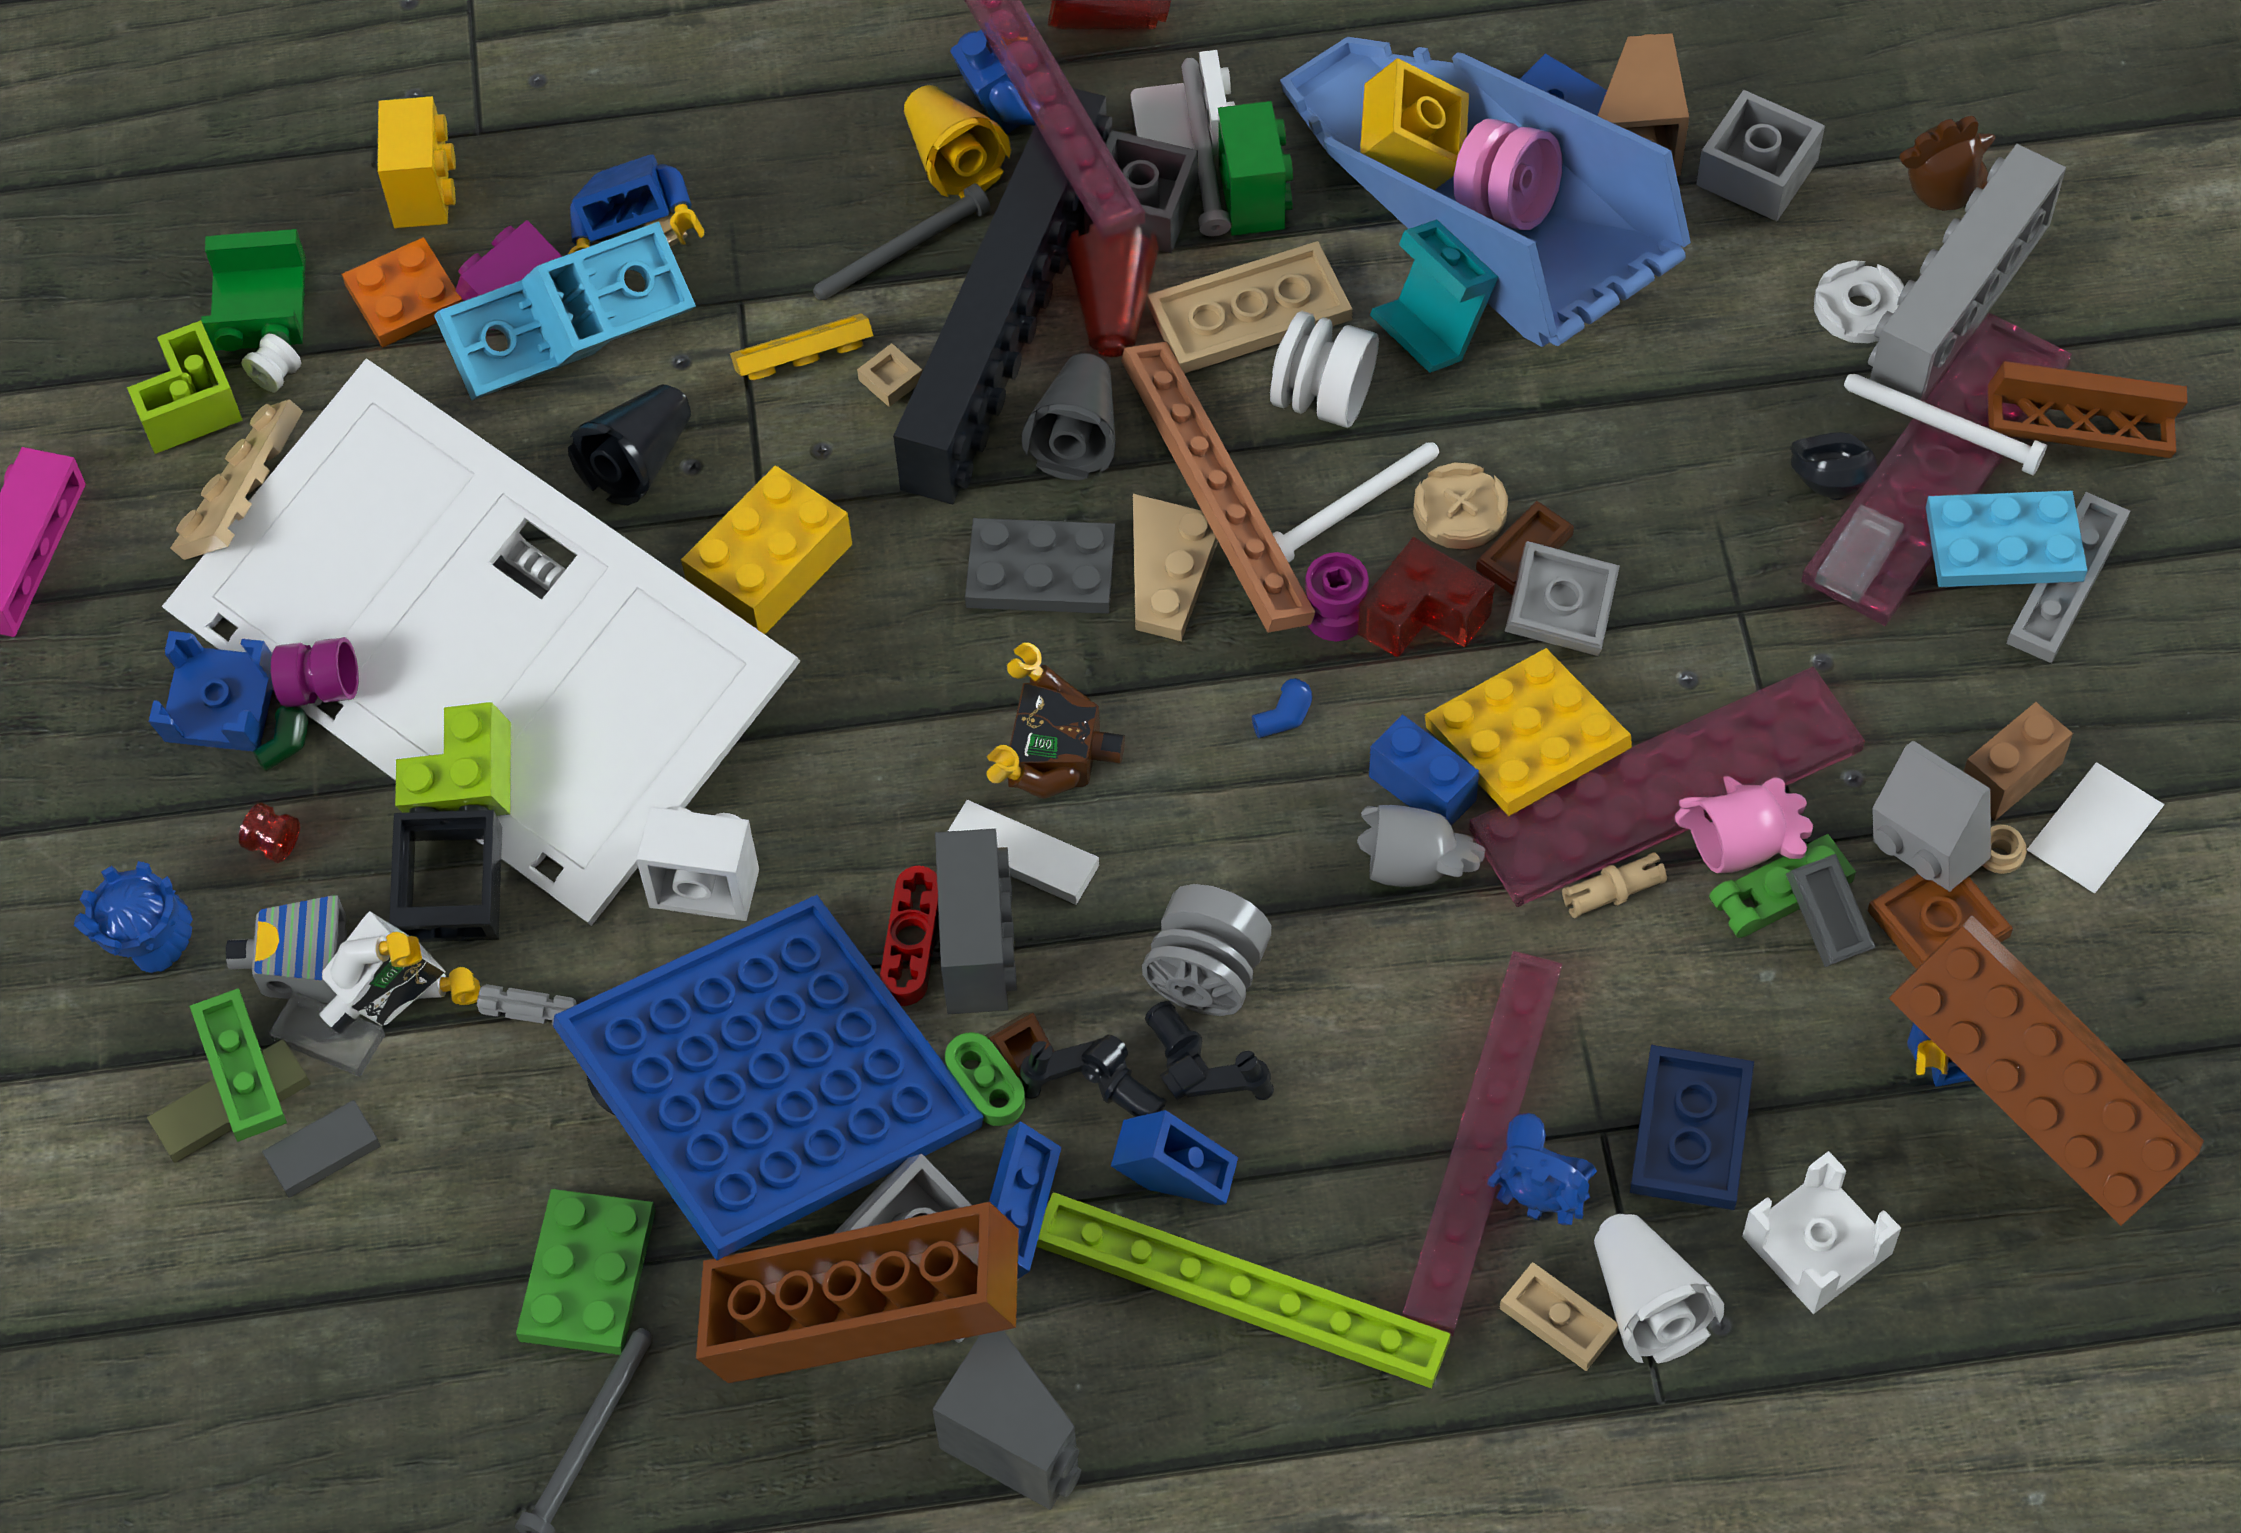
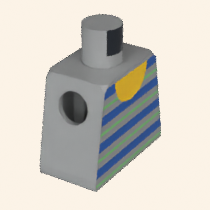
M338 895L261 909L256 914L255 936L253 939H232L227 941L226 962L228 969H252L253 977L261 994L267 997L330 1003L337 994L323 980L322 972L338 952L340 945L346 941L348 919Z

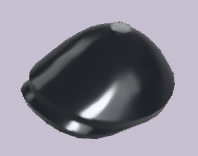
M1836 432L1794 441L1790 446L1792 452L1791 466L1801 480L1816 493L1829 497L1832 500H1841L1860 490L1871 479L1877 469V460L1872 450L1857 437L1849 433Z

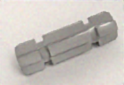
M489 984L483 985L480 988L477 998V1007L481 1014L500 1016L501 1012L506 1013L505 1018L545 1024L548 1019L552 1020V1025L555 1014L577 1005L576 1000L572 997L556 995L553 1000L549 999V994L514 988H509L507 992H503L502 986Z

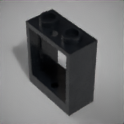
M464 805L459 807L458 811L439 812L432 807L418 806L409 809V813H394L389 923L409 936L417 937L419 942L499 940L502 825L494 810H488V808L481 805ZM484 839L482 905L413 907L415 841Z

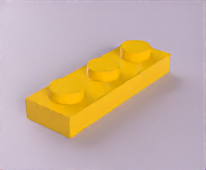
M860 313L730 353L734 369L740 376L748 375L749 380H756L776 373L775 366L792 361L793 366L797 367L818 361L820 359L819 353L836 348L837 353H844L864 346L862 339L872 337L873 332L869 318Z

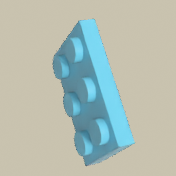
M2073 491L1928 496L1926 513L1938 587L2084 582L2087 566Z

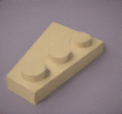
M1133 494L1135 627L1138 631L1182 642L1218 540L1201 510Z

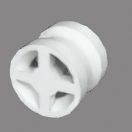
M269 333L260 340V348L256 352L248 353L241 363L247 375L265 390L274 393L283 386V378L287 374L295 373L301 367V360L296 351L287 342Z

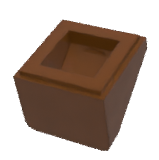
M1033 1012L1023 1013L985 1035L991 1040L1019 1079L1022 1078L1020 1075L1021 1064L1024 1058L1030 1055L1032 1045L1038 1041L1047 1042L1045 1049L1051 1045Z

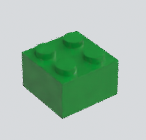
M1272 101L1218 107V168L1226 211L1230 215L1231 236L1285 229V211L1293 209L1290 183H1286L1293 181L1292 160L1290 154H1284L1283 148H1281V146H1286L1285 125L1283 118L1275 119Z

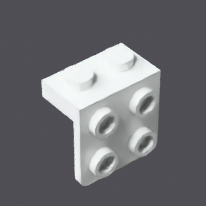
M1217 50L1199 52V66L1213 155H1218V107L1234 106L1235 103L1234 101L1226 102L1225 97L1226 94H1231L1228 67L1220 68ZM1184 83L1136 88L1131 92V107L1136 136L1194 149Z

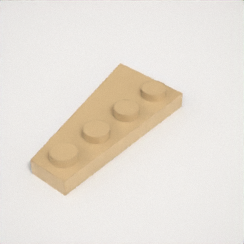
M288 399L274 405L265 404L254 414L250 421V425L253 427L246 439L239 440L229 450L225 458L229 462L221 475L217 474L205 485L201 492L204 500L197 510L190 511L180 521L176 528L179 536L170 549L186 560L229 546L235 534L228 527L236 519L239 521L245 517L252 504L245 496L264 483L270 472L268 467L264 465L265 460H271L281 452L303 410Z

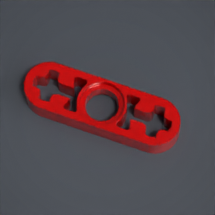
M912 866L900 873L895 883L880 978L900 1006H909L920 1001L928 987L939 910L937 874L925 866ZM922 884L926 886V891H923L921 894L920 911L913 910L911 892L915 891L917 885ZM907 926H918L926 933L924 939L915 945L903 944L897 939V936ZM902 960L910 961L912 980H908L906 987H897L896 980H900L902 976Z

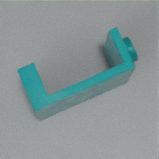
M1436 219L1404 230L1399 246L1414 259L1411 270L1399 298L1372 308L1370 316L1429 373L1463 360L1498 279V276Z

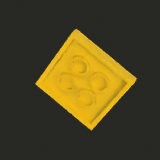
M1547 648L1425 714L1426 728L1438 741L1479 770L1478 784L1508 816L1632 748L1631 734Z

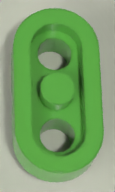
M974 1032L963 1033L951 1040L945 1051L946 1067L976 1108L984 1116L983 1121L993 1126H1005L1016 1121L1025 1108L1024 1087L991 1040L982 1034ZM969 1060L980 1062V1065L975 1069H967L963 1066ZM997 1098H1004L1008 1101L1007 1105L1000 1108L992 1106L991 1102Z

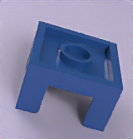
M169 631L165 655L175 669L166 709L160 701L154 700L149 717V723L164 742L252 752L260 747L273 690L271 677L272 652L266 643L260 640L241 639L240 644L246 652L203 648L197 638L191 633Z

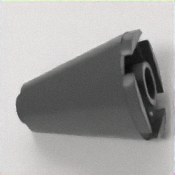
M1081 353L1072 356L1024 424L1022 448L1026 455L1029 450L1037 459L1036 466L1043 472L1060 479H1088L1089 473L1101 469L1100 473L1106 470L1114 457L1116 439L1111 371L1108 364L1096 355Z

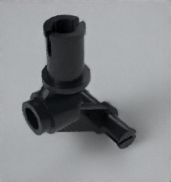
M1171 1001L1160 1002L1147 1012L1145 1016L1146 1023L1154 1030L1166 1048L1165 1057L1167 1058L1166 1067L1168 1070L1163 1072L1160 1077L1177 1101L1185 1095L1189 1098L1244 1090L1252 1091L1258 1100H1266L1272 1096L1274 1086L1270 1082V1070L1263 1061L1258 1060L1255 1053L1243 1051L1237 1056L1235 1064L1208 1068L1201 1058L1203 1042L1201 1035L1189 1029Z
M1105 1035L1103 1038L1053 1051L1051 1045L1045 1049L1047 1042H1035L1031 1047L1030 1055L1024 1058L1020 1067L1024 1093L1027 1090L1025 1097L1030 1099L1039 1096L1041 1087L1046 1082L1081 1071L1087 1080L1092 1083H1098L1103 1101L1108 1104L1112 1101L1134 1117L1160 1112L1164 1109L1167 1100L1162 1097L1160 1098L1131 1077L1132 1071L1127 1068L1125 1062L1128 1050L1125 1044L1113 1035Z

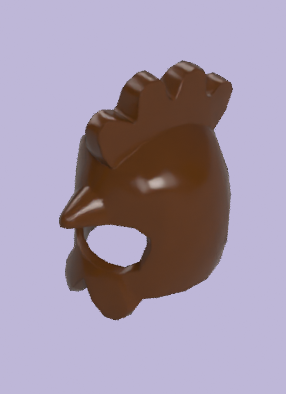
M1974 116L1964 117L1958 122H1954L1953 119L1944 120L1939 125L1919 135L1914 141L1915 145L1903 151L1899 156L1902 164L1908 168L1909 181L1914 193L1922 203L1930 208L1942 211L1959 209L1967 204L1971 194L1977 187L1984 189L1988 184L1987 177L1989 173L1982 162L1983 154L1995 141V135L1977 133L1979 123Z

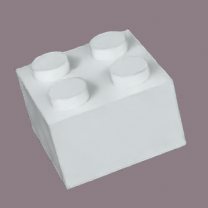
M671 806L666 809L650 807L636 858L649 908L747 921L759 873L749 820L741 819L730 813H719L716 815L693 813L679 806Z

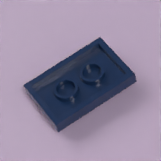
M1651 1045L1630 1193L1735 1210L1754 1061Z

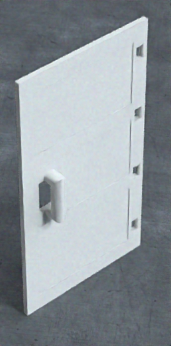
M367 358L251 497L249 502L252 504L245 517L239 521L236 519L228 527L235 534L229 546L204 554L162 605L167 612L219 650L246 652L240 644L241 639L264 641L270 651L273 652L277 645L301 642L312 647L315 641L346 637L354 648L358 663L359 685L355 698L338 701L344 707L336 715L335 720L317 707L322 702L319 697L315 703L300 707L305 711L306 715L395 781L396 759L444 754V707L492 702L511 722L510 815L497 816L502 825L501 859L591 926L638 868L636 858L650 807L666 809L671 806H679L685 808L800 663V660L794 654ZM527 522H530L577 555L567 569L528 543L519 532ZM500 557L548 592L541 600L494 567L495 561ZM223 617L238 628L231 636L229 642L212 630ZM475 839L484 846V839ZM546 855L564 868L557 876L555 882L535 869Z

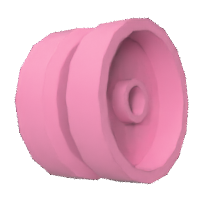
M1485 119L1478 123L1465 138L1457 157L1454 172V196L1456 202L1493 221H1497L1503 226L1519 230L1533 229L1549 213L1559 191L1562 176V152L1558 140L1551 132L1531 127H1518L1514 123L1497 119Z

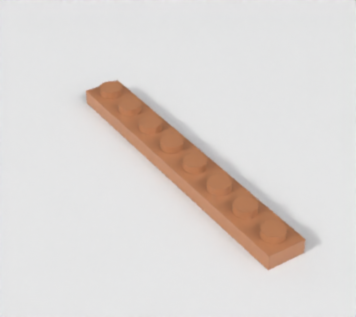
M1167 341L1124 348L1121 359L1122 364L1267 633L1311 625L1315 615L1314 608Z

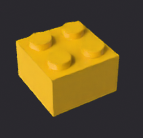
M1396 58L1364 84L1360 153L1433 190L1437 189L1454 176L1457 157L1467 137L1469 93Z
M433 96L379 101L378 174L394 228L448 224V206L455 205L456 202L454 182L452 178H448V171L455 170L456 168L454 146L452 143L445 144V141H448L445 114H437Z

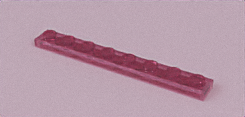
M964 0L1101 237L1104 239L1144 224L1145 211L1022 2L1020 0Z
M1513 951L1402 1314L1405 1318L1451 1334L1450 1336H1454L1498 1188V1184L1493 1188L1487 1185V1182L1497 1169L1496 1163L1502 1159L1503 1152L1507 1150L1508 1125L1520 1113L1562 970V963Z

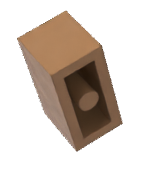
M2037 702L2032 704L1967 759L1964 772L1990 788V816L1994 821L2061 766L2067 753L2073 733Z

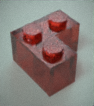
M1413 537L1359 603L1358 635L1397 658L1424 625L1466 647L1492 613L1495 583Z

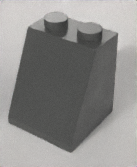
M1004 1330L980 1335L933 1407L939 1448L1051 1510L1060 1495L1064 1498L1070 1495L1081 1474V1469L1078 1467L1079 1449L1076 1446L1075 1426Z

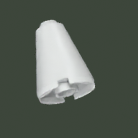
M1616 1214L1607 1218L1601 1224L1595 1236L1594 1244L1622 1342L1628 1354L1636 1362L1643 1363L1641 1356H1653L1656 1363H1663L1681 1357L1704 1343L1711 1335L1706 1327L1715 1316L1719 1323L1724 1316V1303L1718 1292L1639 1216Z

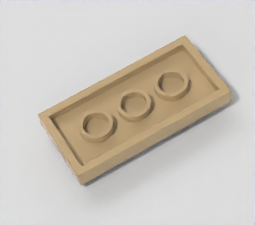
M1318 241L1147 295L1148 308L1164 341H1167L1184 374L1281 343L1291 321L1300 311L1313 314L1315 325L1319 319L1324 317L1331 319L1333 326L1351 321L1353 312Z

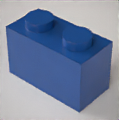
M1403 714L1370 747L1369 777L1409 807L1441 814L1452 826L1476 802L1479 770Z

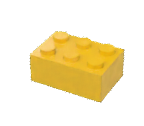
M775 465L681 559L685 580L757 630L766 634L853 545L848 513Z

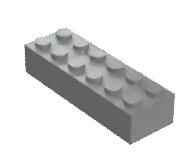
M2019 144L2014 146L2006 159L1998 157L1988 174V184L1984 189L1977 187L1973 191L1966 204V214L1961 220L1954 218L1948 226L1942 240L1943 246L1939 251L1933 248L1926 256L1920 269V274L1922 275L1916 282L1909 280L1898 298V308L1894 313L1887 311L1879 321L1874 336L1879 338V341L1868 360V365L1873 367L1870 380L1925 402L2050 226L2065 174V166Z

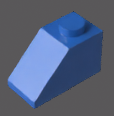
M1164 1110L1123 1120L1111 1167L1147 1190L1215 1205H1223L1227 1203L1238 1157Z

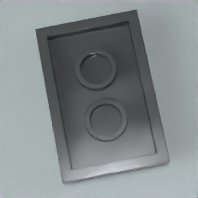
M973 518L965 593L966 608L1109 614L1115 547V524Z

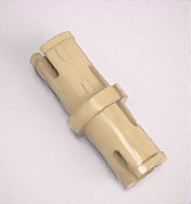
M1653 852L1646 857L1618 868L1610 865L1602 868L1601 875L1571 887L1563 888L1562 896L1566 907L1573 905V908L1569 909L1570 915L1573 918H1578L1582 914L1612 902L1616 906L1627 902L1628 896L1657 884L1665 883L1667 881V874L1663 863L1655 865V863L1660 861V857Z

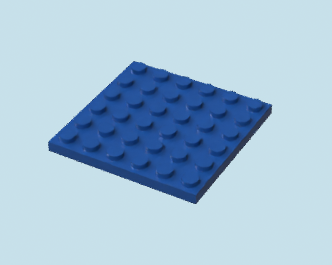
M818 895L812 896L554 1015V1029L716 1261L892 1173L907 1158L919 1154L926 1156L982 1127L984 1118L982 1113L976 1108L955 1077Z

